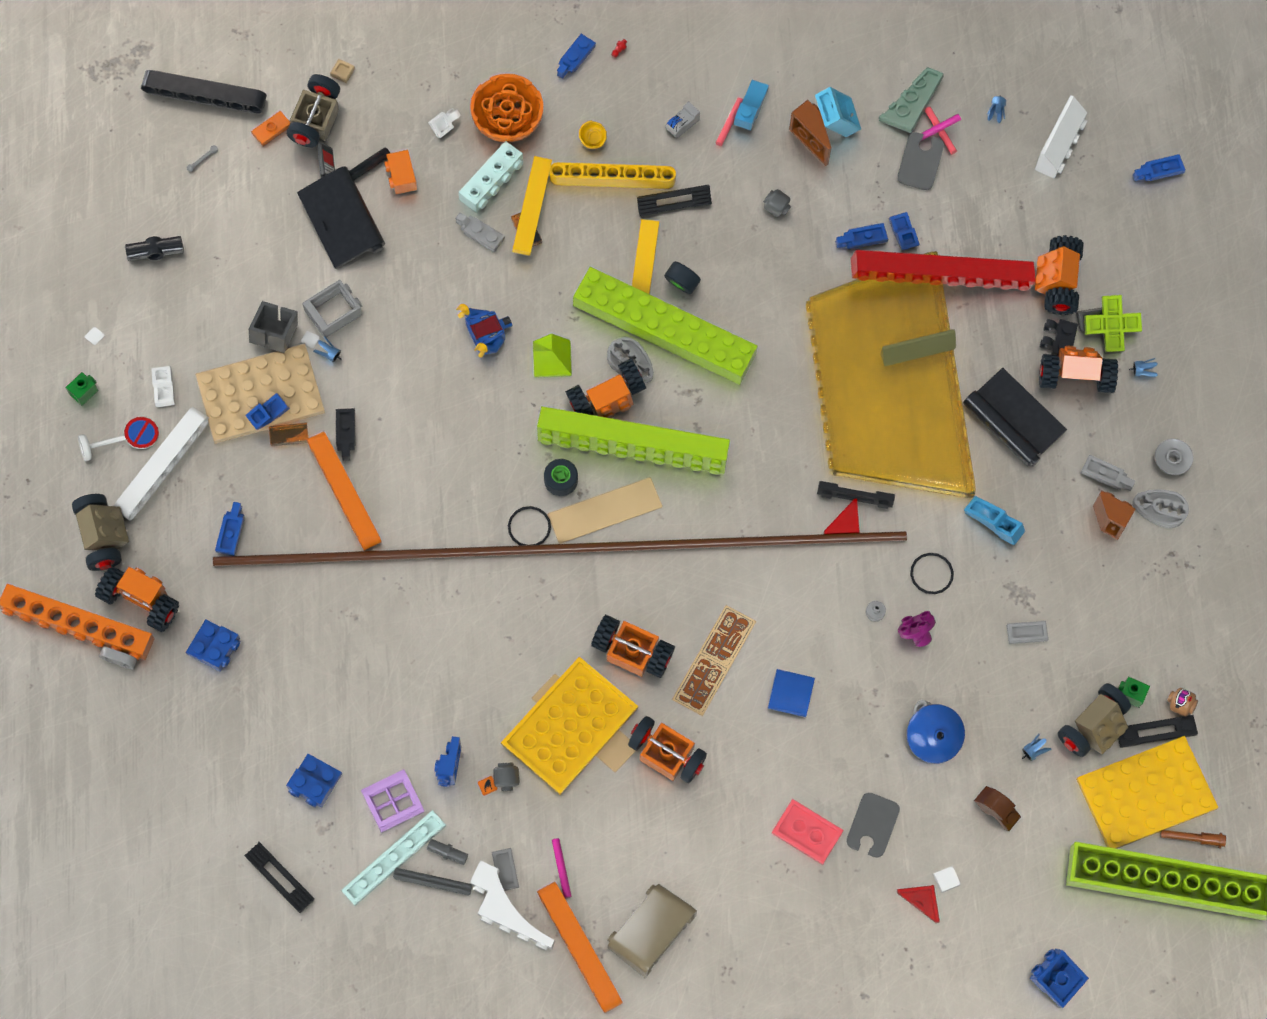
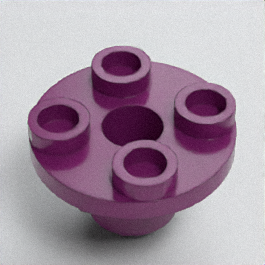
M924 611L914 617L906 616L901 620L902 624L898 628V634L901 638L912 639L917 647H924L932 641L929 631L935 626L936 621L930 611Z

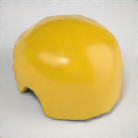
M589 120L580 127L579 139L585 147L598 149L606 142L607 131L601 123Z

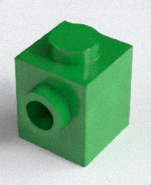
M83 372L65 387L68 394L81 406L98 392L95 385L97 383L91 375L86 376Z
M1129 676L1125 682L1121 681L1118 687L1128 698L1131 705L1138 708L1143 704L1150 688L1149 685Z

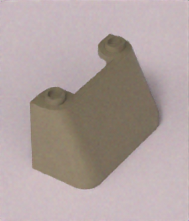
M653 884L647 890L646 894L648 896L621 929L618 932L614 931L607 939L609 941L608 948L644 978L649 975L659 958L681 931L686 928L687 923L690 924L697 915L695 908L660 884L656 886Z

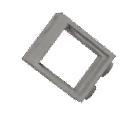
M341 280L336 281L302 303L304 311L323 337L330 336L362 315L361 307L363 306L357 297L353 298L348 284H343ZM341 293L352 310L327 325L316 308Z

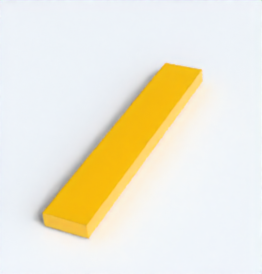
M534 156L512 249L514 253L531 255L549 169L552 163L551 159Z
M641 219L632 286L650 294L659 221Z

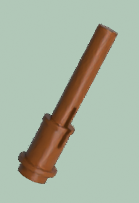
M1161 830L1160 833L1161 838L1200 842V845L1218 846L1220 849L1226 845V835H1223L1221 832L1219 834L1204 832L1195 834Z

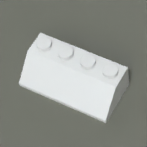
M1070 95L1043 147L1035 167L1036 171L1054 179L1057 173H1062L1065 167L1063 161L1065 158L1069 159L1073 151L1071 149L1072 144L1076 145L1079 140V130H1084L1087 124V120H1085L1086 110L1072 95Z

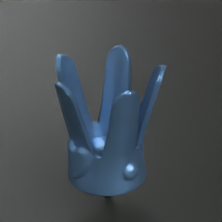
M1000 95L992 98V105L987 113L988 121L992 119L994 112L997 113L998 123H1001L1002 113L1005 119L1004 107L1006 106V99Z
M325 336V340L330 345L321 340L318 341V344L328 353L316 349L313 350V352L326 357L332 362H335L337 358L342 360L339 357L341 350L334 347Z
M1156 358L1136 361L1133 363V368L1129 370H1133L1134 376L1156 377L1158 376L1157 373L1144 370L1152 369L1158 363H1146Z
M1038 733L1034 740L1022 749L1025 754L1022 759L1027 757L1030 761H1033L1037 756L1052 749L1043 748L1038 750L1047 741L1045 738L1042 740L1038 738L1040 735Z

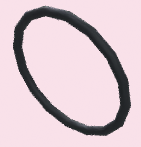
M533 506L522 507L516 510L512 514L508 522V533L512 540L516 542L518 545H527L520 543L518 540L514 538V536L511 533L510 525L513 517L518 512L526 509H533L539 511L545 516V518L548 521V531L547 535L543 538V540L536 544L530 545H540L544 543V541L549 537L551 531V522L547 514L540 508Z
M926 553L914 560L910 576L918 590L926 594H938L950 587L954 571L946 557L938 553ZM929 555L938 556L949 565L951 571L948 585L942 590L935 592L926 591L915 582L913 576V569L917 561Z

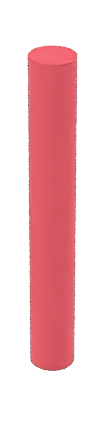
M737 98L716 140L717 145H723L734 123L740 103L743 101L742 98Z
M927 107L925 113L933 126L939 124L940 122L932 108ZM943 129L938 132L950 154L956 153L957 150L946 131Z

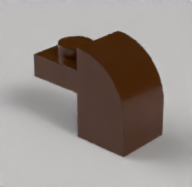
M986 786L974 800L985 814L993 816L1006 831H1010L1021 818L1014 808L1016 805L1004 794L991 787Z

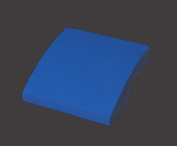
M777 669L768 709L806 717L815 678Z

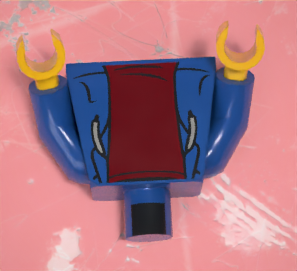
M460 304L456 308V310L461 311L458 317L463 318L466 316V327L476 346L474 351L478 350L480 358L484 354L497 353L505 340L504 330L513 326L509 316L498 319L495 311L468 308L465 304Z

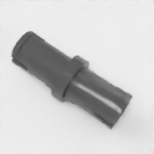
M431 839L427 846V850L443 856V859H450L462 865L466 863L468 858L467 853L453 848V845H446L434 839Z

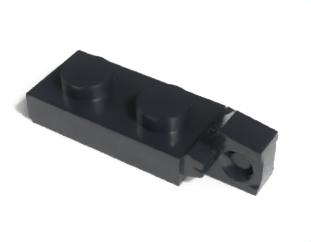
M355 408L336 409L337 451H342L343 461H350V450H355L356 446Z

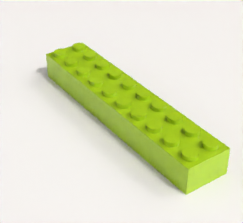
M589 267L573 296L574 307L739 385L757 353L758 345L592 267Z
M541 406L537 425L538 441L545 445L558 444L563 448L575 447L581 451L592 450L602 455H607L608 453L615 454L619 458L632 457L637 461L649 460L658 465L666 463L676 468L688 467L693 471L705 470L715 475L725 473L730 439Z
M1074 842L1070 847L1066 886L1258 920H1267V875L1081 842Z

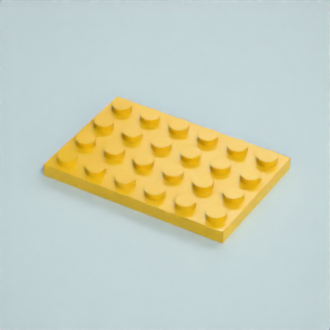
M578 657L503 739L501 745L561 795L638 709V705L581 657Z
M1185 736L1079 776L1076 779L1104 842L1109 848L1118 849L1219 808Z

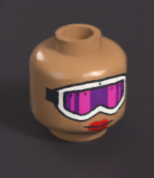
M1178 688L1175 692L1171 691L1167 699L1170 702V710L1182 716L1193 714L1198 704L1196 694L1184 688Z

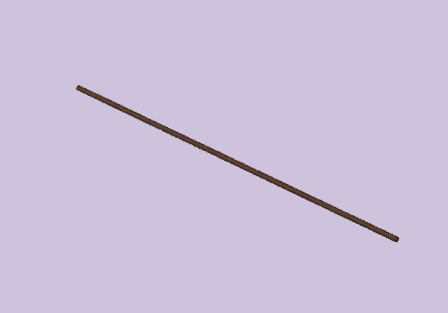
M907 532L213 557V566L907 541Z

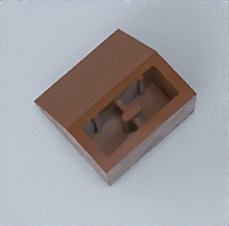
M1102 490L1093 505L1100 530L1117 540L1136 510L1129 502L1120 501L1112 493Z

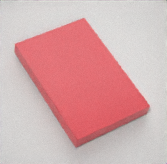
M792 799L773 829L772 834L823 865L844 830Z

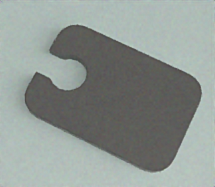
M914 132L908 137L898 173V181L907 186L929 190L932 188L944 142L940 138L932 136L931 148L924 151L919 147L924 134Z
M873 793L864 794L847 836V845L858 851L861 845L860 839L863 836H869L873 839L874 843L869 849L868 855L876 858L883 856L900 811L899 805L894 801Z

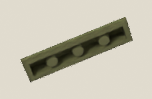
M955 329L883 346L880 355L884 366L956 349Z

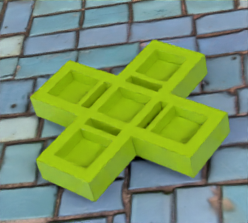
M1122 295L1102 296V315L1084 316L1085 335L1104 334L1105 352L1125 351L1124 333L1142 332L1141 313L1123 314Z

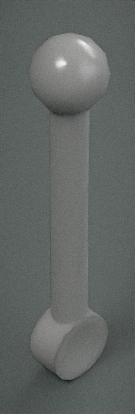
M211 146L210 151L193 164H189L187 170L193 171L194 167L212 153H217V146Z

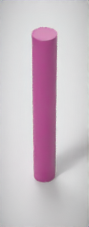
M959 114L922 132L924 134L922 141L960 121Z
M552 839L563 896L565 899L571 898L560 839Z

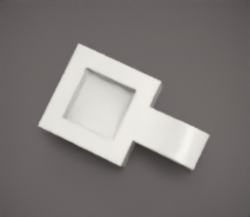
M451 108L446 114L445 112L439 113L428 123L436 136L441 138L454 128L452 122L459 118L461 114L457 109Z

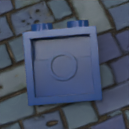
M205 619L188 647L186 654L221 672L223 667L226 668L228 666L231 653L238 649L241 642L240 637L237 633Z
M452 736L451 742H447V755L441 754L440 760H436L434 772H436L439 786L450 787V785H455L462 748L460 737Z
M307 753L300 767L296 768L286 785L289 789L288 793L296 798H299V796L305 798V802L313 807L318 805L322 808L340 779L342 772Z
M1055 948V950L1051 949L1045 954L1044 958L1046 960L1042 964H1037L1032 969L1031 973L1033 975L1030 979L1042 992L1047 993L1060 1008H1064L1089 978L1063 950Z

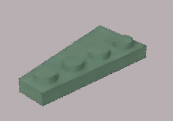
M927 67L912 82V85L901 93L900 98L893 102L885 113L879 116V121L912 133L942 81L943 73Z

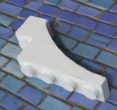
M480 861L470 881V884L474 886L473 890L484 894L485 891L487 892L478 911V915L481 916L480 920L490 925L492 922L500 925L499 929L510 933L512 930L518 933V938L526 942L531 939L536 942L535 946L543 950H547V948L553 949L555 940L530 925L511 904L498 876L500 870Z

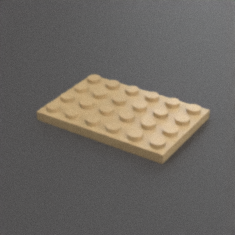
M305 344L287 348L285 353L276 351L196 373L215 444L325 413ZM278 393L290 409L268 425L256 430L245 415L259 403L263 405Z

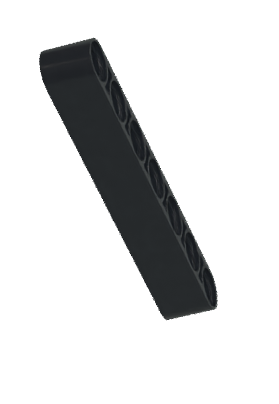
M146 70L141 84V90L149 94L256 114L263 112L267 97L265 92L257 89L155 70Z

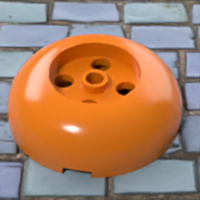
M499 74L490 77V80L482 85L480 84L473 93L470 109L473 122L482 134L498 142H516L528 137L536 130L543 116V99L540 91L536 89L530 80L515 74ZM517 102L521 105V107L516 108L514 107V104Z

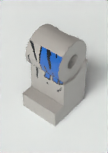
M688 101L683 106V109L667 122L665 128L675 138H678L700 120V111Z

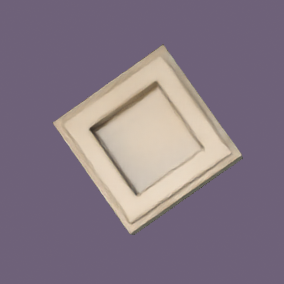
M338 59L330 72V76L347 83L355 70V66Z

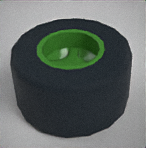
M677 261L671 264L664 275L668 282L687 294H692L701 281L694 271Z
M555 459L550 462L544 471V483L547 490L557 496H566L572 493L578 484V471L575 465L566 459Z

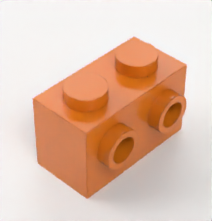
M403 150L387 154V161L384 163L386 172L391 174V177L388 178L390 188H394L396 195L417 190L409 151Z

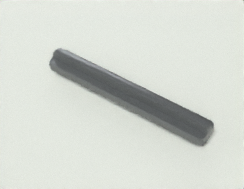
M395 868L393 874L394 879L464 895H470L472 885L469 883L401 868Z

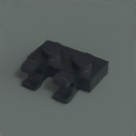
M1047 319L1043 330L1056 333L1055 340L1051 337L1043 336L1040 347L1052 350L1051 354L1059 355L1060 348L1074 345L1078 324L1062 319L1056 323L1054 320Z

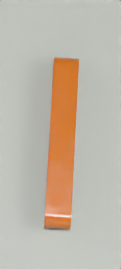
M323 431L308 438L307 442L363 550L365 551L381 543L380 536L326 433Z
M554 881L538 890L537 893L603 1012L606 1013L621 1005L623 1002L556 882Z

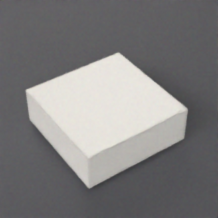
M953 866L933 874L941 893L961 885Z

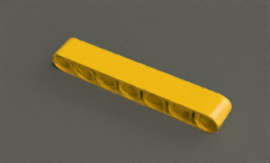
M556 162L549 169L551 183L560 186L670 189L676 182V171L671 166ZM559 172L561 175L557 176L554 173ZM574 173H579L580 175H579V176H573L572 174H574ZM595 173L598 174V176L593 177L591 176V174ZM615 174L616 177H610L609 175ZM628 175H634L635 177L629 178V177H627V176H628ZM651 175L653 178L649 179L646 176ZM665 176H670L671 178H670V179H665L664 177H665Z

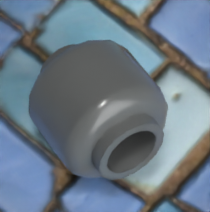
M779 189L771 190L763 201L765 203L764 208L776 217H779L781 214L786 215L791 208L789 205L790 197Z
M513 762L498 763V767L493 769L494 786L501 787V791H513V787L518 786L520 783L519 768L514 766Z

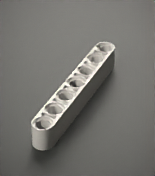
M194 407L188 410L116 501L114 506L121 508L122 516L132 520L205 429L208 424V416Z

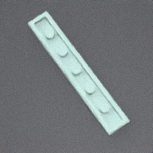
M432 810L341 891L356 906L388 878L395 868H399L438 834L446 824Z

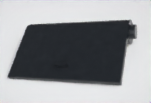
M346 166L330 172L297 192L335 269L366 251L378 253L384 249L385 242Z
M1003 367L978 391H973L963 401V404L1026 466L1037 464L1041 459L1039 456L1067 431Z

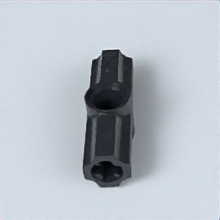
M153 236L143 242L125 244L128 261L146 258L154 261L162 259L165 255L184 253L181 236L163 239Z

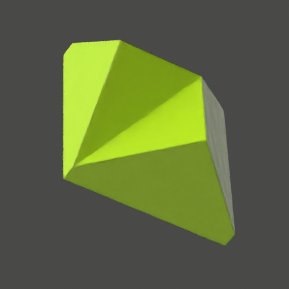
M551 333L533 341L534 377L572 376L571 343L569 339Z

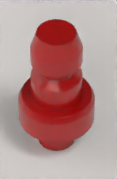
M623 39L616 43L615 50L611 53L614 58L627 48V41Z

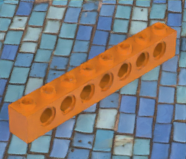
M6 584L0 598V609L5 615L13 616L14 614L20 616V619L25 622H37V625L45 629L52 627L62 635L69 633L74 635V638L77 640L85 641L86 639L92 641V644L102 648L106 646L131 655L137 660L140 658L146 660L154 642L152 633L10 584ZM20 602H26L24 607L17 608ZM38 608H44L42 613L35 614ZM62 614L59 620H53L55 615ZM73 621H80L79 625H77L76 627L71 626ZM92 627H98L96 632L89 633V630ZM110 633H116L113 639H107ZM134 639L132 645H125L127 640Z

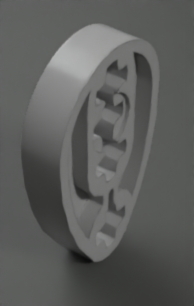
M621 337L610 344L607 351V360L613 370L622 375L618 364L628 360L627 357L622 358V353L619 350L615 352V347H622L624 354L628 352L629 359H635V365L641 376V371H648V377L646 375L642 377L644 383H649L653 379L654 372L651 360L644 348L636 340L629 337Z
M1147 490L1138 493L1132 501L1133 507L1141 516L1165 528L1180 526L1185 521L1189 512L1186 499L1181 494L1169 490ZM1140 498L1144 499L1143 506L1140 505ZM1159 503H1161L1162 507H1164L1162 511L1158 510ZM1168 506H1172V510L1174 511L1168 513V509L1166 508ZM1178 508L1181 509L1182 514L1180 516L1176 512Z

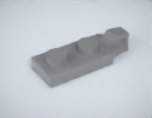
M459 213L455 218L456 223L462 226L461 230L464 231L465 235L492 252H495L505 239L503 234L473 216L468 218Z
M1092 455L1088 456L1081 471L1082 474L1119 490L1123 488L1131 491L1135 484V480L1128 478V474L1123 469Z

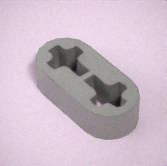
M102 647L99 657L103 660L128 669H134L137 662L135 657L108 647Z

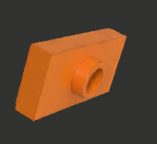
M279 111L253 129L251 133L262 146H265L286 131L290 121Z

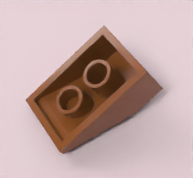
M806 100L791 113L789 130L827 166L829 164L831 144L819 108L814 103L812 104L809 100Z

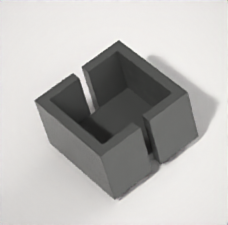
M262 301L248 329L249 343L262 347L269 345V349L285 353L298 326V311L281 307L280 321L278 320V305Z

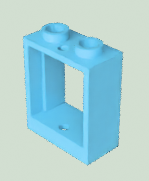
M832 87L815 95L826 128L845 137L861 130L851 97Z

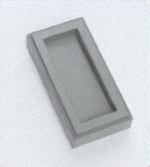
M1046 621L1009 623L1006 625L1009 644L1048 641Z
M511 848L492 852L494 867L500 870L498 876L504 891L519 888Z

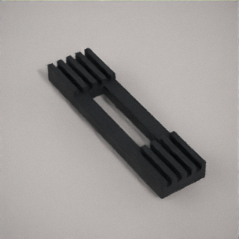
M708 184L637 197L639 215L645 216L657 214L658 212L712 204L710 186ZM692 194V200L657 206L656 200Z
M819 481L817 494L823 498L831 499L835 497L852 501L857 499V502L878 505L879 508L884 509L892 508L895 500V494L880 491L870 493L838 487L836 483Z
M1194 715L1128 725V729L1118 740L1120 748L1180 738L1182 736H1196L1198 731ZM1174 725L1176 730L1174 732L1139 737L1138 734L1139 730Z
M260 842L244 855L299 913L314 900V897ZM268 862L295 887L292 893L289 894L264 868Z

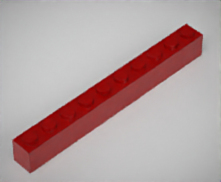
M856 250L851 257L852 278L861 281L870 279L877 280L878 282L894 281L896 283L912 282L913 284L964 285L969 288L980 286L986 289L996 287L1003 290L1019 289L1020 291L1029 290L1036 282L1033 261Z

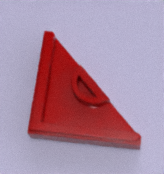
M854 499L824 530V534L860 533L857 499Z
M934 885L897 889L898 895L935 923L940 922Z

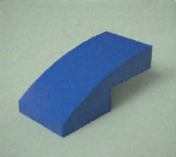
M907 212L889 217L892 230L902 251L920 245L915 228H912Z
M276 393L263 405L259 403L245 416L255 429L259 430L280 417L290 408L281 396Z

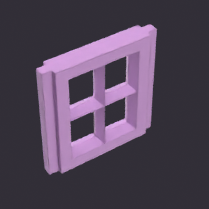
M404 769L361 790L381 833L425 812ZM403 782L407 792L393 798L389 788ZM386 791L390 800L376 807L372 797ZM409 795L414 805L400 811L396 801ZM392 804L396 814L382 819L378 810Z

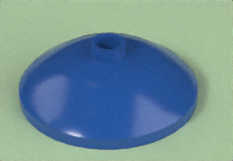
M931 704L919 709L912 716L907 727V742L911 751L919 759L928 763H943L952 759L961 750L965 739V728L960 716L953 709L941 704ZM938 732H942L940 739L937 738Z

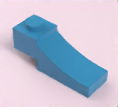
M755 80L751 81L736 113L734 125L752 130L769 85Z
M974 496L964 509L965 514L984 524L996 533L999 538L1012 545H1015L1025 533L1023 523L1008 516L1005 510L977 496Z

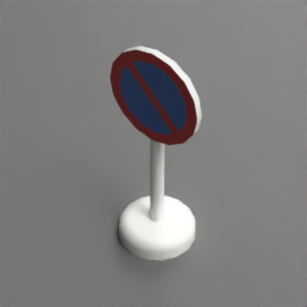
M136 417L126 424L123 436L89 444L85 435H78V441L84 461H89L92 458L91 448L126 440L134 448L146 449L153 446L157 441L159 432L157 425L151 419Z

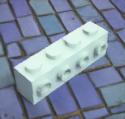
M505 141L459 191V200L476 213L480 208L483 209L487 205L488 199L499 192L500 186L510 180L512 173L522 167L523 153Z

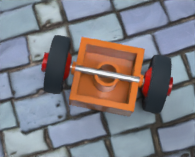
M645 716L631 731L632 736L628 746L637 751L647 741L646 747L640 754L641 762L674 781L684 765L680 778L690 783L703 770V763L707 753L698 748L690 756L694 750L695 743L662 722L655 733L651 735L655 721Z

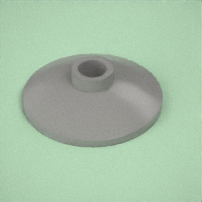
M1168 439L1157 447L1155 460L1158 467L1165 473L1180 475L1191 467L1193 453L1185 442L1178 439ZM1170 457H1174L1176 461H1171Z

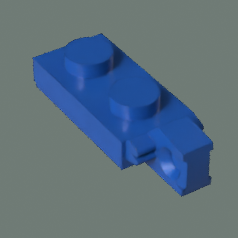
M581 33L560 59L557 76L563 79L569 71L571 73L575 72L595 48L596 42Z
M1180 154L1146 162L1144 165H1141L1140 169L1134 170L1133 178L1135 181L1143 179L1153 181L1183 174L1186 169Z
M884 223L849 229L848 232L843 234L844 236L836 237L835 243L837 248L847 247V249H855L886 243L889 239Z
M233 502L231 512L227 511L224 514L215 548L216 553L235 556L244 522V514H241V503Z

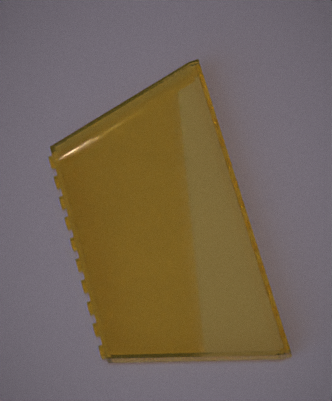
M931 251V252H927V253H924V254H927V255H938V252H937V251ZM856 279L809 297V300L806 301V312H810L808 327L813 332V335L810 336L811 346H815L813 362L818 367V370H815L816 381H820L818 397L819 399L822 398L823 405H820L821 416H825L823 432L824 434L827 433L828 440H825L826 451H830L828 467L832 469L833 475L962 498H974L976 491L954 350L889 366H884L880 355L883 346L950 330L943 284L878 282L877 280L870 279L866 281Z

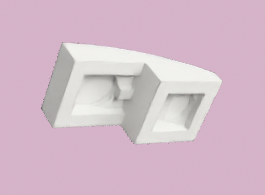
M171 366L151 368L155 406L175 405Z

